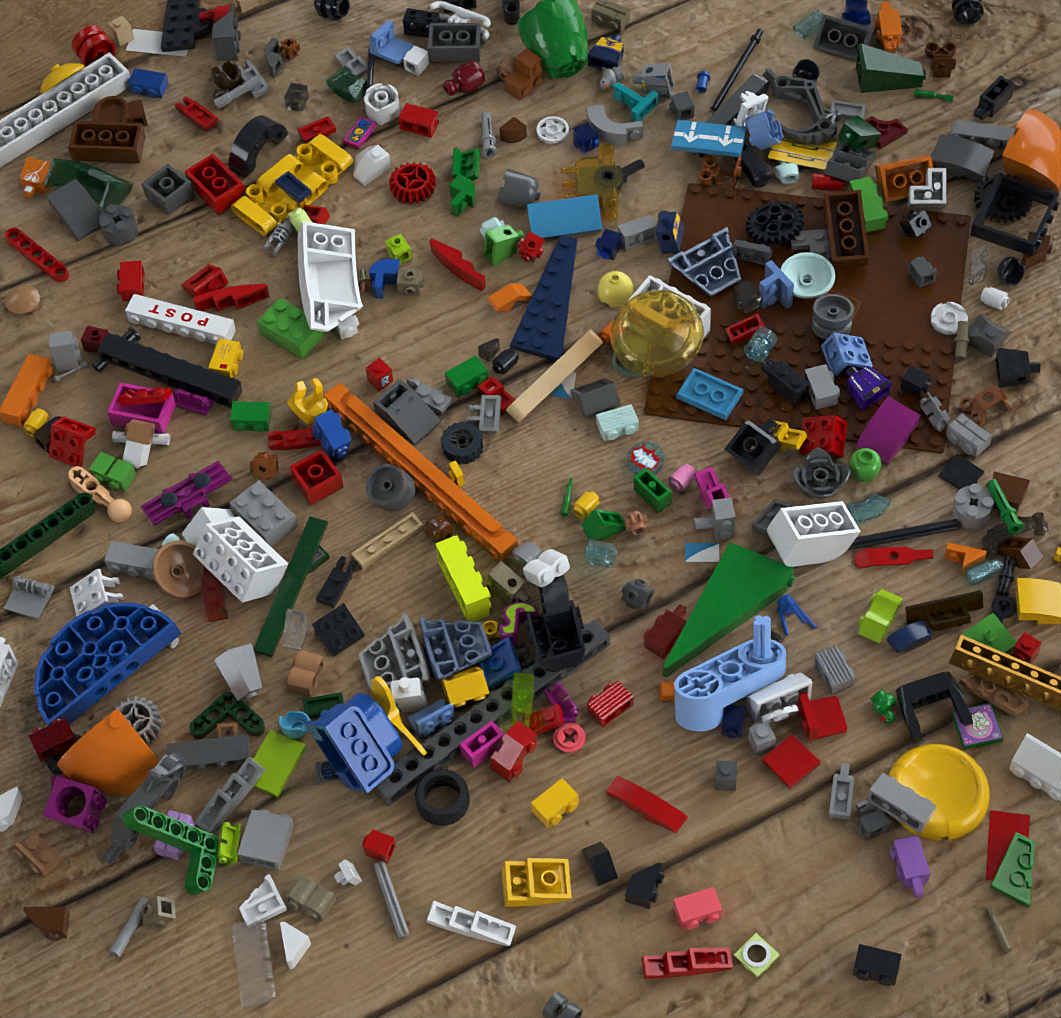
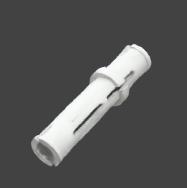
M113 431V443H126L127 434L125 432ZM154 433L151 444L169 445V433Z

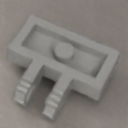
M482 395L481 405H470L467 407L468 412L480 413V416H469L466 418V422L479 424L480 433H498L501 396Z

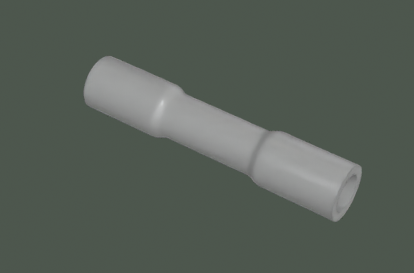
M257 74L232 91L218 97L214 102L218 109L263 82Z
M145 897L140 898L124 929L111 946L109 952L115 957L120 958L129 943L130 937L143 919L142 905L150 901Z

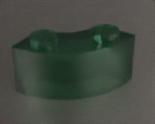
M345 66L338 69L325 80V83L333 92L350 103L359 102L366 94L367 81L362 77L352 74Z

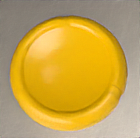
M925 744L912 748L897 759L888 776L894 777L897 782L905 787H910L915 793L931 800L936 805L933 817L921 833L897 820L906 830L919 837L940 841L941 837H947L948 840L960 838L973 831L981 823L988 810L990 791L983 769L970 755L953 746Z

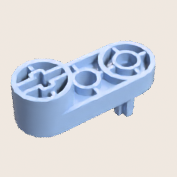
M760 615L754 617L753 640L746 641L697 665L676 678L674 682L675 719L681 727L691 731L713 729L721 724L724 707L784 676L786 672V650L781 643L771 640L770 617H761Z

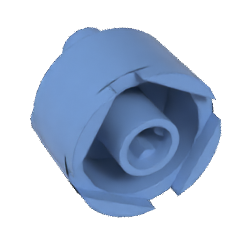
M766 110L745 120V126L751 135L749 136V141L752 146L756 145L760 150L782 142L780 139L783 138L780 123L778 120L775 121L772 116H775V114L771 110Z

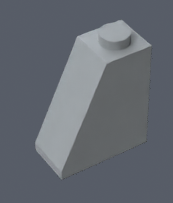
M252 644L229 649L215 659L218 668L237 701L243 699L249 701L257 696L256 692L262 688Z

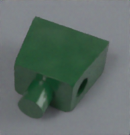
M856 115L844 122L838 137L842 144H847L857 151L875 148L882 133Z

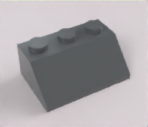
M823 14L813 48L856 60L858 44L870 46L875 28Z

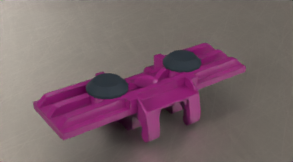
M216 461L196 474L190 473L186 479L169 489H163L162 494L140 507L154 526L179 511L184 513L186 519L192 517L191 508L202 503L203 507L208 508L210 504L206 495L228 483L232 478L221 463Z

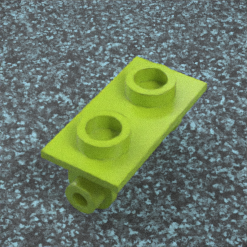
M223 822L220 826L219 840L224 841L225 844L222 842L218 844L217 859H219V863L223 864V868L237 863V852L241 837L240 823L230 826L231 823Z

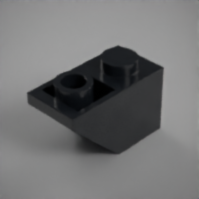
M658 862L632 874L625 893V902L650 909L652 902L656 903L659 893L656 889L658 883H663L665 872L662 871V863Z

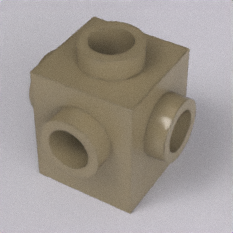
M399 269L397 277L398 294L420 295V289L424 288V277H421L420 270Z
M156 896L142 905L144 925L152 926L154 929H162L165 925L176 919L174 899Z

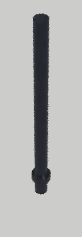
M757 29L756 33L751 36L750 43L711 106L712 111L716 112L754 47L761 41L762 29Z

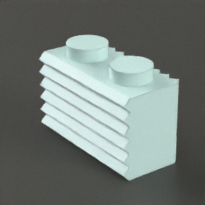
M632 404L596 414V424L604 441L614 440L624 434L631 435L639 430V421Z

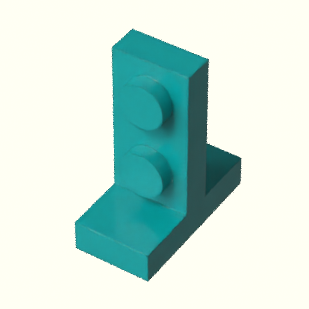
M619 82L613 85V97L632 109L631 122L641 121L658 105V93L654 90L644 98Z

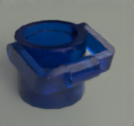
M846 0L845 13H841L842 19L861 25L871 24V16L869 10H867V0Z

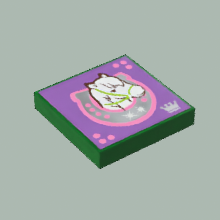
M991 703L968 708L973 720V724L969 726H964L960 723L956 711H952L951 716L963 750L1003 742L1004 738Z

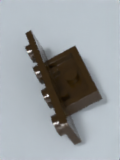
M981 590L906 606V622L909 625L921 620L922 622L927 621L932 631H942L947 628L971 623V616L968 612L983 608V593Z

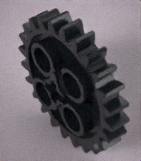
M993 174L992 179L987 176L986 181L981 180V184L977 185L974 194L976 208L980 209L996 177L995 174ZM1000 190L988 216H991L990 221L996 218L997 223L1000 220H1003L1005 224L1007 220L1014 223V218L1020 220L1021 216L1025 217L1026 213L1030 212L1033 201L1010 193L1005 195L1006 192Z
M776 200L773 204L771 201H768V205L762 203L761 208L756 206V211H750L751 215L747 216L746 229L749 238H753V242L758 241L759 245L764 242L765 246H768L769 243H772V247L776 243L782 246V242L788 244V239L795 240L794 235L799 236V231H803V226L805 225L801 209H797V205L792 206V202L785 204V200L781 203H778V200Z

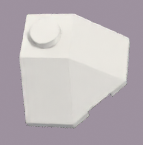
M379 145L367 147L355 156L353 177L363 186H366L391 168L389 154Z

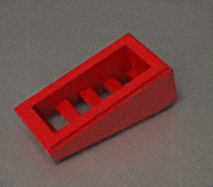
M303 206L306 213L307 211L309 212L307 215L312 223L326 224L330 215L325 207Z
M759 313L725 328L732 344L767 333ZM734 331L737 332V334H738L737 336H734V334H733Z

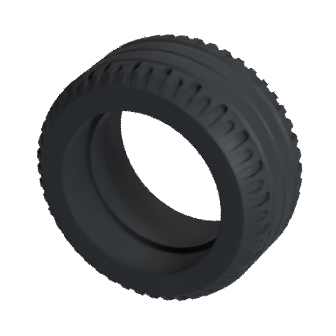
M440 769L427 773L420 779L415 790V801L419 814L424 820L433 825L445 826L458 822L465 815L470 804L467 783L458 773L452 770ZM439 786L452 787L460 794L457 802L446 809H435L429 806L425 799L432 789Z

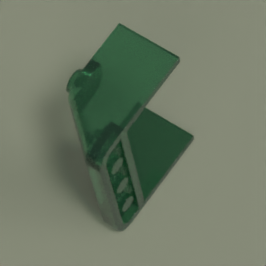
M52 158L44 183L47 186L61 188L77 179L91 198L100 202L99 208L106 210V207L110 204L121 205L132 191L134 185L132 182L84 162Z

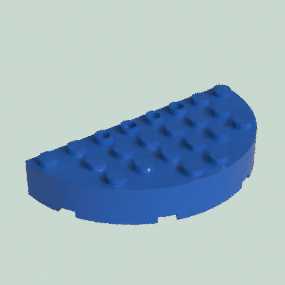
M125 602L103 605L100 609L86 611L68 622L52 638L47 651L43 652L35 674L34 692L37 698L38 709L45 722L50 725L53 720L65 717L68 724L73 722L180 636L181 632L176 624L158 610L148 608L142 604Z

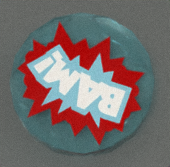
M641 442L635 444L627 453V466L635 475L644 468H647L656 475L663 467L664 454L653 443Z

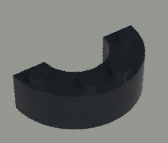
M264 115L251 119L240 130L233 142L229 154V169L244 178L249 173H252L256 167L257 155L264 144L271 141L278 145L287 137L288 131L285 126Z

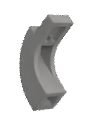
M604 105L586 107L589 129L599 140L608 144L623 146L627 145V140L643 138L642 121L615 123L607 118Z

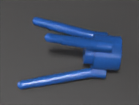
M790 594L783 595L778 599L779 608H777L786 636L789 635L784 613L787 615L795 613L803 624L807 621L814 629L817 628Z

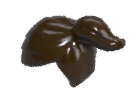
M230 60L222 66L212 68V80L219 88L214 91V98L228 93L229 89L236 86L241 80L240 67Z

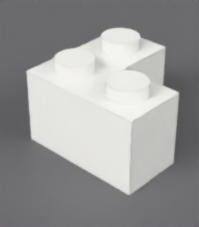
M928 168L926 171V186L909 187L908 208L945 207L946 168Z
M202 507L187 525L182 535L186 542L197 546L206 524L234 518L235 516L230 509Z

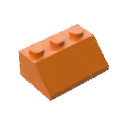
M923 155L875 165L877 183L884 201L889 202L908 198L910 186H926V171L928 168H933L932 156Z

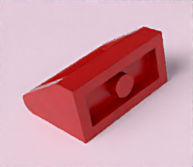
M208 264L181 284V286L192 297H196L210 291L222 289L229 282L221 268Z

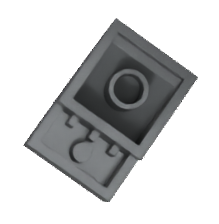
M940 135L932 154V163L939 168H946V172L959 179L965 176L978 184L986 175L994 151L968 139Z
M841 144L834 150L833 156L828 160L824 174L848 182L861 179L869 170L876 157V152L867 149L856 151L847 144Z
M77 179L47 196L49 205L59 215L61 222L78 241L101 228L99 218L102 212Z

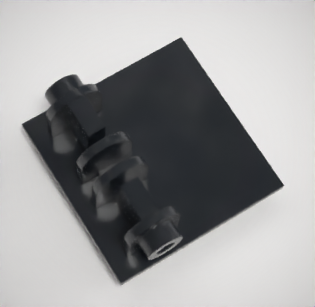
M344 603L311 624L315 635L321 638L332 657L366 636Z

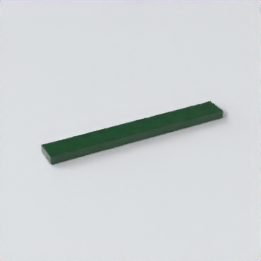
M309 516L254 646V653L273 658L324 536L328 521Z

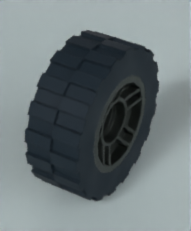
M469 422L453 423V425L448 426L444 430L443 436H441L443 454L451 462L455 460L458 464L474 462L483 451L482 433H480L479 428H476L474 424L472 425Z

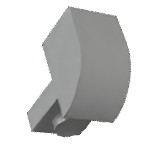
M527 541L524 545L515 547L508 556V559L511 563L522 565L524 568L530 561L538 559L543 552L536 545Z

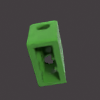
M509 225L486 231L483 256L492 266L513 256L517 252L518 242H520L521 238H525L521 230L515 232Z

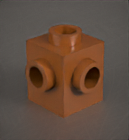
M260 452L254 456L253 461H250V472H253L254 478L269 480L270 477H277L279 474L278 455Z

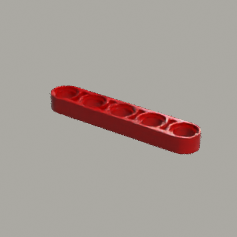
M10 228L6 231L5 237L8 244L57 282H64L68 279L69 272L67 267L21 230ZM13 234H17V235H18L17 238H15V239H10V236H11V235H13ZM25 243L30 244L27 248H21ZM34 253H41L39 257H33ZM46 262H53L51 266H44ZM58 271H65L61 276L56 275Z

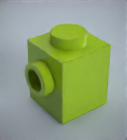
M402 234L385 240L386 250L391 259H399L400 264L412 259L411 248Z

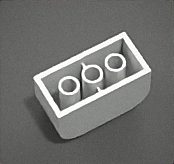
M843 501L781 508L767 528V533L784 564L789 567L832 561L844 554L861 532Z

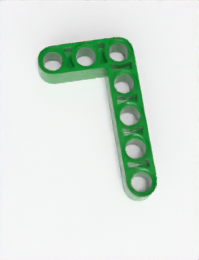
M142 805L136 806L123 814L122 821L127 828L191 853L185 880V889L188 894L195 896L211 888L219 840L215 835Z

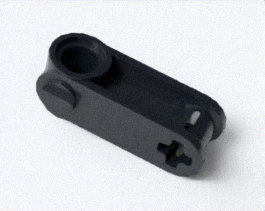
M744 142L741 153L742 171L754 187H764L768 181L772 180L771 172L750 144Z

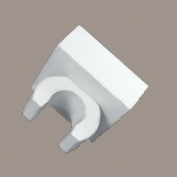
M343 860L338 864L342 871L334 875L337 883L341 882L342 885H345L349 882L356 886L362 882L354 864L347 860Z

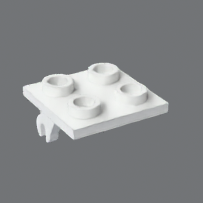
M96 569L71 586L70 592L76 617L86 611L97 610L106 603H119V599L124 600L123 594H113L104 590V587H115V583L120 584L117 577L109 578L102 576L101 569Z

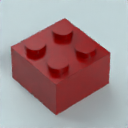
M323 449L289 466L293 481L310 505L344 487L341 474Z

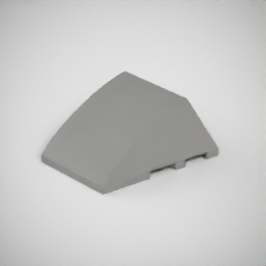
M406 613L401 616L402 619L394 626L391 625L381 638H376L358 654L370 689L371 680L376 676H380L388 687L390 682L400 680L403 677L409 679L419 678L421 682L430 681L431 670L421 640Z

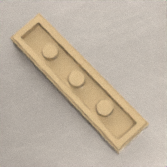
M412 512L352 552L351 557L354 561H357V564L363 570L424 529V524Z

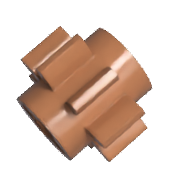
M639 511L631 512L627 515V519L624 520L627 532L632 531L633 535H641L649 527L646 514L641 515Z

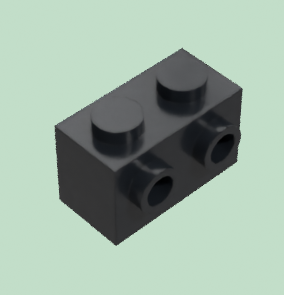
M859 944L852 975L863 981L873 980L883 986H895L902 954Z

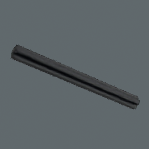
M957 519L859 536L856 537L848 550L960 529V523Z

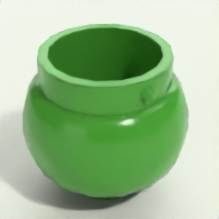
M861 448L855 451L849 460V468L853 477L860 482L872 481L881 469V458L878 453L869 448Z

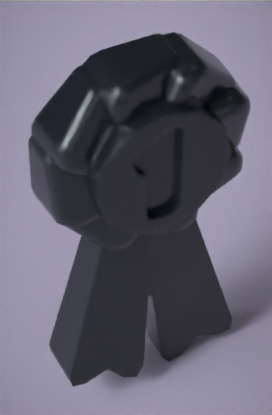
M1007 595L995 597L991 604L992 613L1003 623V619L1012 617L1016 610L1014 599Z

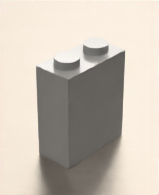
M252 809L237 852L239 861L280 871L294 828L292 818L283 813L277 815L264 809Z

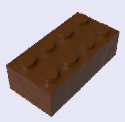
M861 190L824 193L823 204L830 261L833 268L868 265L869 251Z

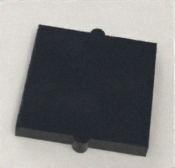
M956 454L949 463H946L945 468L938 477L960 490L971 484H977L979 478L984 474V470Z

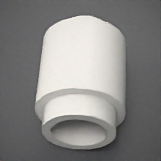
M985 287L980 301L984 302L985 305L1001 310L1003 307H1007L1009 297H1007V292L993 287Z

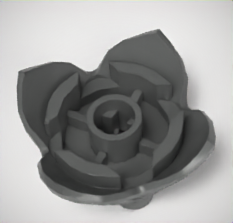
M817 447L808 454L803 467L798 466L794 468L792 478L797 486L806 493L808 498L824 499L836 495V492L847 482L851 469L841 463L833 464L831 456Z

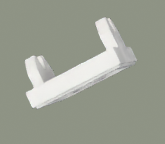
M748 91L745 94L741 93L740 98L744 103L741 104L738 118L733 119L734 126L746 127L745 120L751 117L753 113L757 115L764 112L768 101L767 95L757 96Z

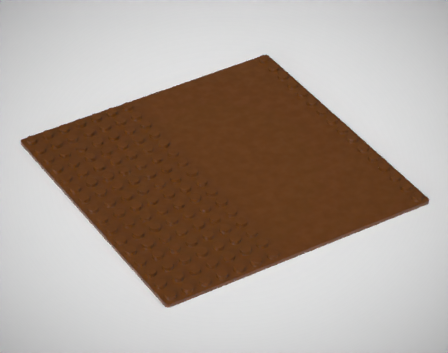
M689 183L681 217L685 227L680 252H685L706 241L713 234L728 227L730 243L732 242V250L734 249L735 240L758 244V241L753 242V238H749L747 233V216L751 215L750 211H756V206L761 208L762 203L768 205V201H771L773 204L776 200H778V203L785 200V204L792 202V206L797 205V209L800 208L804 216L805 225L803 226V231L826 229L824 198ZM883 205V209L888 213L885 229L866 232L869 251L868 265L834 268L835 281L832 288L826 294L842 295L849 299L851 303L858 305L853 314L852 329L849 335L863 338L873 365L872 368L891 382L890 393L863 411L847 391L849 377L846 375V371L851 367L850 365H847L838 376H834V385H837L840 390L837 405L817 410L813 405L809 392L807 397L794 406L768 385V376L761 369V364L770 358L777 363L783 361L803 378L805 369L826 364L829 370L821 348L826 339L817 336L811 327L813 304L819 297L805 299L793 295L792 306L787 309L778 300L774 304L762 308L759 305L760 282L765 278V265L736 259L741 281L710 297L672 265L668 285L675 287L681 293L689 295L694 300L704 303L711 308L710 331L686 360L659 345L656 346L644 414L740 428L748 420L758 427L760 424L764 425L771 418L774 421L787 423L791 429L801 431L803 418L837 415L847 421L845 441L857 443L876 411L885 399L890 397L920 414L919 424L910 433L908 441L901 449L943 453L947 424L942 431L934 429V426L928 419L934 413L927 416L920 407V400L929 398V395L924 393L919 399L900 389L902 377L911 365L930 374V383L932 385L928 392L932 397L936 396L942 404L939 406L940 410H946L949 413L956 349L954 341L957 334L945 335L935 330L931 324V313L933 308L940 303L954 302L961 305L971 217L968 215L925 210L930 217L932 226L922 236L906 237L899 221L905 218L907 213L913 209ZM788 239V244L782 242V246L778 243L774 247H772V243L768 245L772 250L770 261L772 260L780 270L788 258L799 253H810V249L791 250L790 239ZM923 256L927 262H930L933 269H937L935 282L919 288L909 274L910 261ZM759 313L767 333L732 344L725 328ZM736 331L733 332L734 336L738 335ZM854 366L858 371L863 369L862 367ZM693 368L744 389L743 395L727 420L676 399V394Z

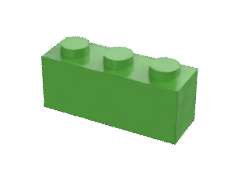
M871 177L850 181L849 191L861 190L866 232L885 229L888 213L883 209L881 196L878 197L876 183L872 182Z

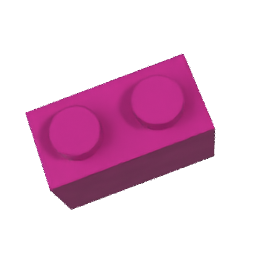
M490 721L460 743L461 755L474 769L491 757L495 750L499 751L504 743L501 740L504 733L493 721Z

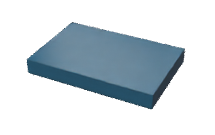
M693 368L676 394V399L727 420L743 395L744 389Z

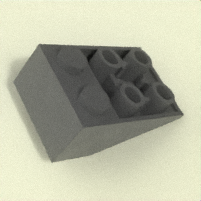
M400 379L373 402L375 413L414 445L418 444L441 423V420L418 394Z

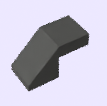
M272 37L265 46L264 53L271 76L275 78L283 68L281 55L278 54L280 52L278 39Z

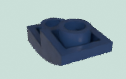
M921 620L897 630L889 635L886 640L897 653L913 649L915 643L930 640L933 633Z

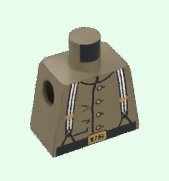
M502 561L488 575L486 587L489 592L509 605L515 601L528 602L531 597L523 591L524 580Z

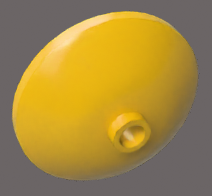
M67 63L62 66L56 64L50 68L51 73L45 77L41 85V94L85 68L84 65L80 63Z

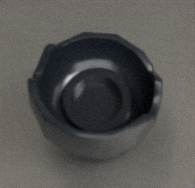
M802 59L794 67L792 77L816 82L820 74L819 66L810 59Z
M1009 256L999 263L997 275L1001 282L1014 286L1022 280L1025 266L1019 262L1018 258Z

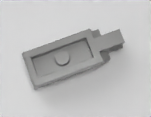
M841 763L840 774H835L833 777L829 818L850 819L854 786L853 776H849L850 764Z

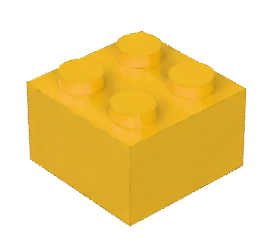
M478 666L454 673L440 680L446 701L449 704L452 703L455 707L465 705L466 701L474 699V701L486 698L485 695L489 694L483 670Z

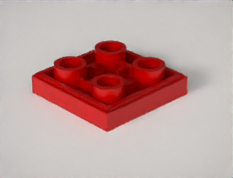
M793 734L762 758V762L789 789L793 788L820 765V761Z

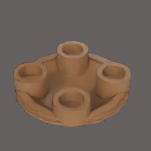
M28 285L13 288L5 297L6 308L13 316L36 312L39 308V292L34 287Z

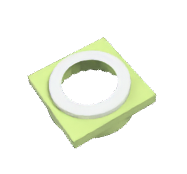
M755 933L734 956L747 970L758 977L770 967L780 954ZM755 944L763 946L767 953L766 958L759 963L752 962L747 955L749 947Z

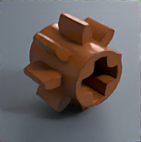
M291 38L281 41L282 46H279V51L282 53L283 58L286 57L287 59L295 58L298 56V52L301 51L297 40Z

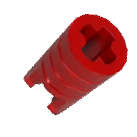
M813 173L812 189L841 191L844 188V180L826 174Z

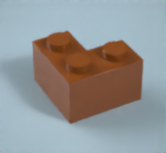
M527 48L515 57L516 69L504 79L505 91L519 101L528 96L534 88L540 86L543 82L542 58Z

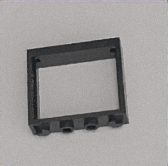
M997 173L972 223L970 236L1033 256L1035 250H1039L1041 246V237L1046 236L1048 231L1047 224H1051L1053 221V212L1057 211L1060 206V202H1058L1059 193ZM1000 190L1049 206L1032 241L984 225Z

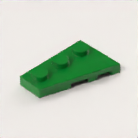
M1016 832L990 886L991 889L1027 908L1031 904L1030 891L1032 887L1031 878L1032 867L1034 866L1035 841Z

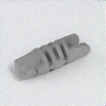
M289 216L284 223L279 222L262 247L266 251L270 244L275 246L276 248L272 252L274 257L293 232L290 228L292 223L289 220Z

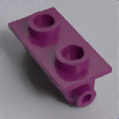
M181 388L179 390L176 389L174 392L176 406L203 415H207L214 403V400L206 396L202 397L184 391Z
M555 682L551 690L544 689L543 692L547 696L548 702L551 705L559 704L561 706L564 722H576L575 717L579 714L578 708L571 698H568L566 701L564 700L569 694L563 684Z

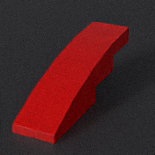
M433 238L430 239L431 252L442 265L467 284L480 291L485 289V275L474 271L473 263L462 258V251Z
M247 284L210 291L193 297V301L198 311L203 312L215 307L217 312L233 305L236 310H239L270 296L266 284Z
M617 776L606 790L608 796L624 802L627 808L642 814L645 820L674 833H677L688 819L686 814L668 802L620 776Z
M730 947L689 948L687 951L666 952L664 955H643L641 958L644 979L692 976L733 968Z

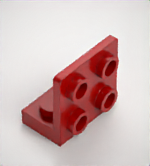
M837 415L803 418L802 431H805L807 438L800 446L799 453L807 455L818 447L835 458H844L847 421Z
M63 416L51 424L49 457L74 467H83L85 441L95 435L96 428Z

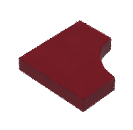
M871 116L865 120L882 133L876 145L880 149L908 132V129L898 119L882 121Z

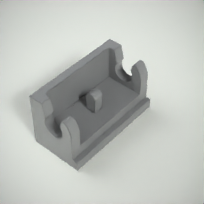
M651 215L617 225L618 231L621 234L619 238L625 250L658 240L656 235L657 224Z

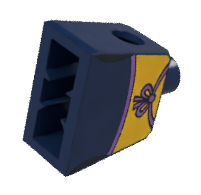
M616 34L612 35L611 39L601 37L588 52V66L597 69L602 67L612 69L613 67L621 66L624 56V43L621 42V37Z
M661 211L658 214L656 235L662 254L680 252L685 226L677 212Z

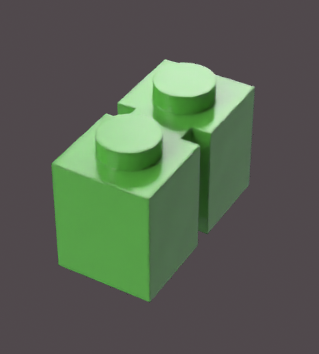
M100 452L89 468L91 475L99 481V484H108L113 490L125 492L136 476L133 464L120 459L113 464L116 460L115 457Z

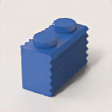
M134 68L128 81L131 93L160 99L163 97L169 84L167 74Z

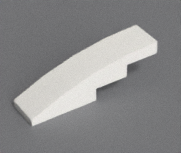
M433 901L426 923L458 934L505 946H510L516 928L515 925L479 911L473 913L457 906L452 908Z

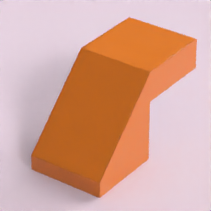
M510 283L489 296L487 300L496 311L509 312L516 301H529L532 295L523 284Z

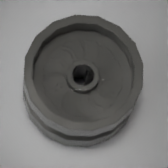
M826 294L816 299L813 304L811 321L813 332L826 340L833 332L849 335L852 329L854 313L851 301L838 294Z
M383 464L376 467L370 473L366 483V491L369 498L376 504L389 511H399L411 503L415 495L414 480L406 472L392 464Z

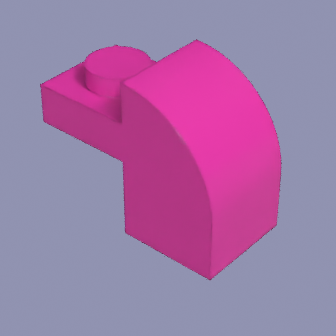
M713 467L693 474L700 490L699 495L709 509H712V500L729 498L724 483L719 484Z

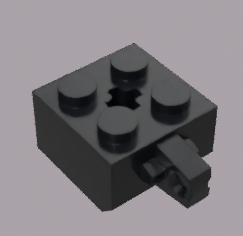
M769 418L764 425L760 424L757 427L748 420L744 422L724 450L759 476L782 446L773 438L775 435L773 432L778 424Z

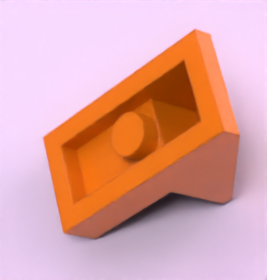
M948 542L944 559L963 563L961 575H964L984 564L987 551Z

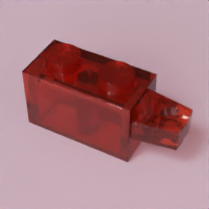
M204 567L201 584L209 622L229 619L224 586Z
M679 604L673 612L666 610L663 615H658L654 623L655 625L644 633V648L664 659L674 647L686 624L683 617L686 615L687 608Z

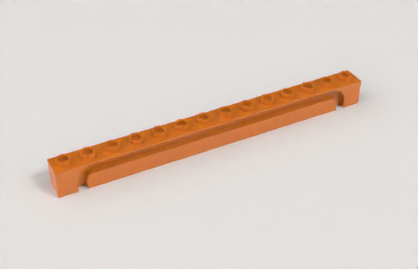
M341 382L323 395L328 403L327 410L332 409L334 414L338 413L342 423L347 424L353 434L357 433L366 445L369 444L378 456L384 457L387 464H392L409 474L414 480L415 489L422 491L428 501H433L442 513L445 512L454 524H459L464 533L468 536L471 535L481 548L487 549L493 559L504 562L508 559L513 549L519 546L518 539L508 530L505 531L496 519L358 397L353 396L350 390Z

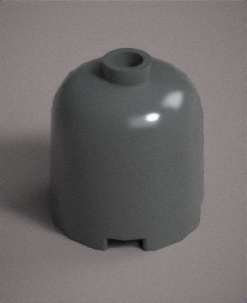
M506 169L503 177L505 185L500 187L498 202L527 209V204H532L535 200L539 201L541 191L538 190L539 184L536 178Z

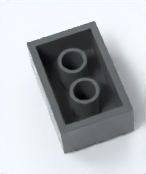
M430 23L429 61L468 62L473 60L480 62V23Z

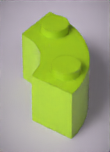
M881 589L877 594L874 593L870 600V609L865 616H861L858 622V627H860L858 634L881 643L896 617L903 598L884 589Z

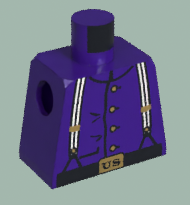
M854 366L847 369L846 375L849 377L847 391L862 411L890 393L891 382L870 366H866L860 371Z

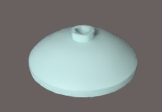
M809 252L795 254L788 258L781 267V271L794 283L793 295L799 298L811 299L820 297L832 288L835 281V270L832 264L819 254Z

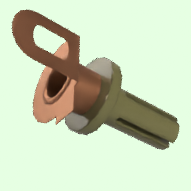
M360 269L358 287L359 293L371 289V282L366 278V271Z

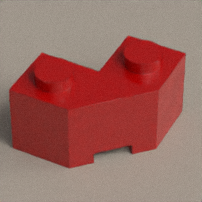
M519 720L504 734L501 739L504 742L499 751L495 750L491 756L490 768L508 782L521 774L523 758L528 753H532L537 747V733Z

